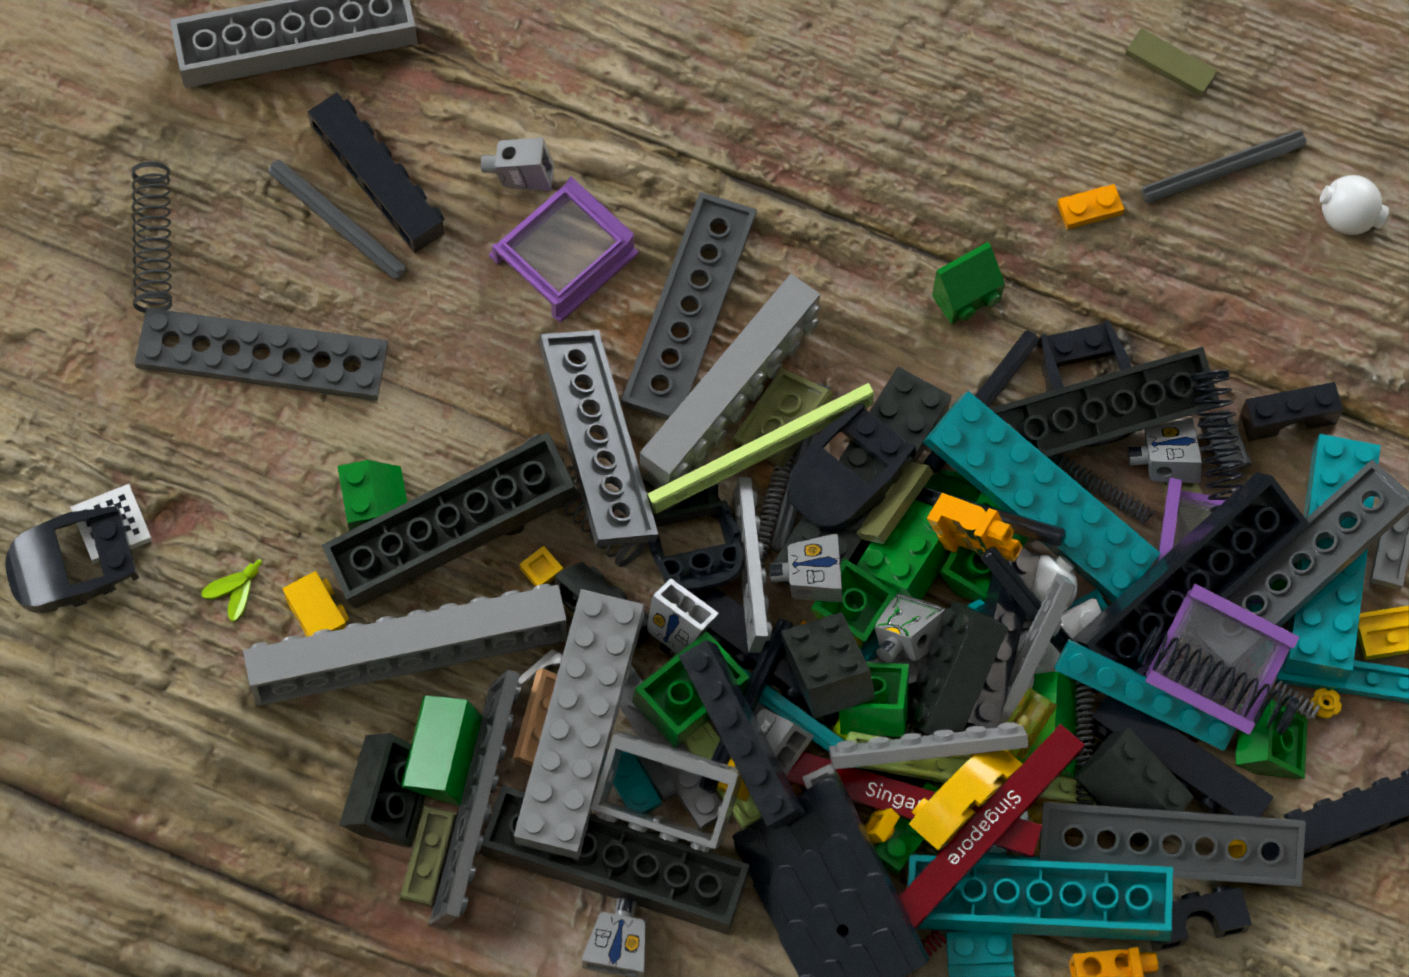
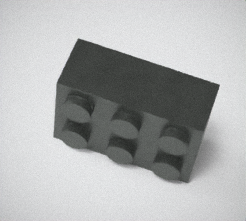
M842 612L781 631L787 660L814 719L876 699L870 669Z

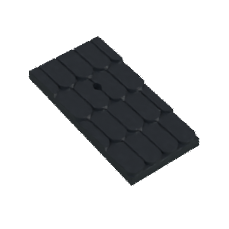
M834 771L796 795L806 814L778 830L767 827L761 816L732 835L734 846L741 860L744 863L750 864L749 875L754 882L753 886L779 934V940L799 977H905L927 964L930 960L837 771Z

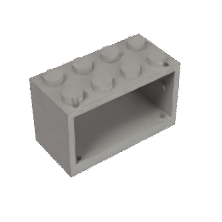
M619 732L613 734L591 810L597 811V817L606 821L616 822V820L620 819L629 821L628 827L634 830L647 832V830L654 829L660 831V838L672 842L685 839L691 841V848L709 852V850L716 849L723 843L742 777L735 767L632 734ZM623 751L728 784L723 803L719 805L716 814L718 819L713 835L665 820L663 816L655 817L608 802Z

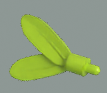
M258 559L254 564L249 563L242 573H234L213 581L203 589L201 596L204 599L214 600L232 592L227 611L229 619L232 622H236L244 614L250 594V580L259 572L258 568L262 564V560Z

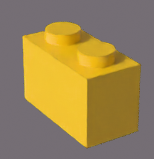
M314 571L282 588L285 600L306 637L313 636L319 630L329 629L337 631L345 629L349 617L342 604L340 603L336 606L331 596L334 595V591L327 578L321 580L317 572Z

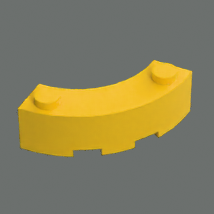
M1001 750L971 754V758L929 801L924 798L917 804L912 811L915 817L909 825L937 850L946 847L975 815L976 812L972 808L975 805L980 807L985 802H988L1022 765L1009 751Z

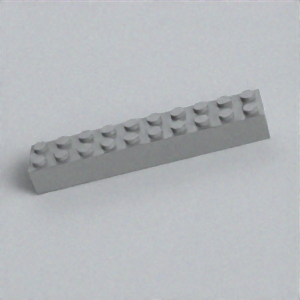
M540 584L530 591H507L501 597L492 599L478 597L471 600L470 603L463 605L449 603L440 606L439 610L429 612L415 610L408 613L407 616L400 618L393 616L382 617L376 623L363 625V623H352L342 630H319L313 636L304 638L290 636L275 644L256 643L250 646V649L243 650L252 695L256 706L566 642L567 622L559 585Z

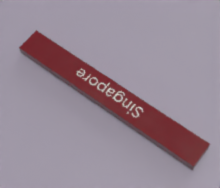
M1062 724L1047 737L899 896L915 930L1085 748V744Z
M803 752L786 777L789 783L807 788L802 777L832 764L831 760ZM854 767L837 769L852 803L878 811L892 808L901 818L911 821L915 817L912 811L917 804L924 798L929 801L936 793ZM975 805L972 808L976 812L975 815L982 808V806L978 807L977 805ZM1019 818L994 846L1033 858L1043 827L1041 824Z

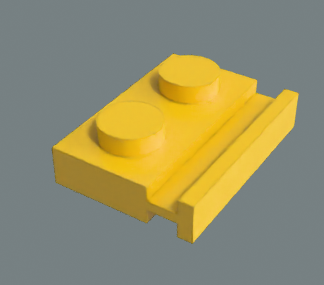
M1409 605L1360 613L1357 634L1364 660L1409 653Z

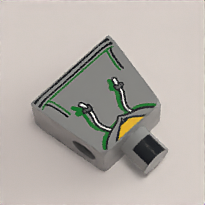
M897 593L875 625L880 646L876 650L877 656L885 663H891L897 656L913 661L919 660L929 652L932 641L935 637H938L943 626L942 619L946 608Z

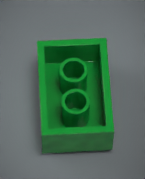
M914 500L884 544L871 542L856 566L899 594L922 600L950 551L944 549L937 537V533L934 532L927 520L933 506Z
M707 631L634 690L632 703L674 748L711 719L679 658L681 654L708 640L718 645L742 693L749 680V676Z

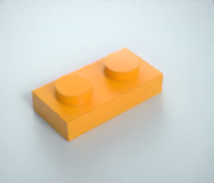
M1115 184L1063 197L1057 201L1066 230L1120 216L1124 213V207Z

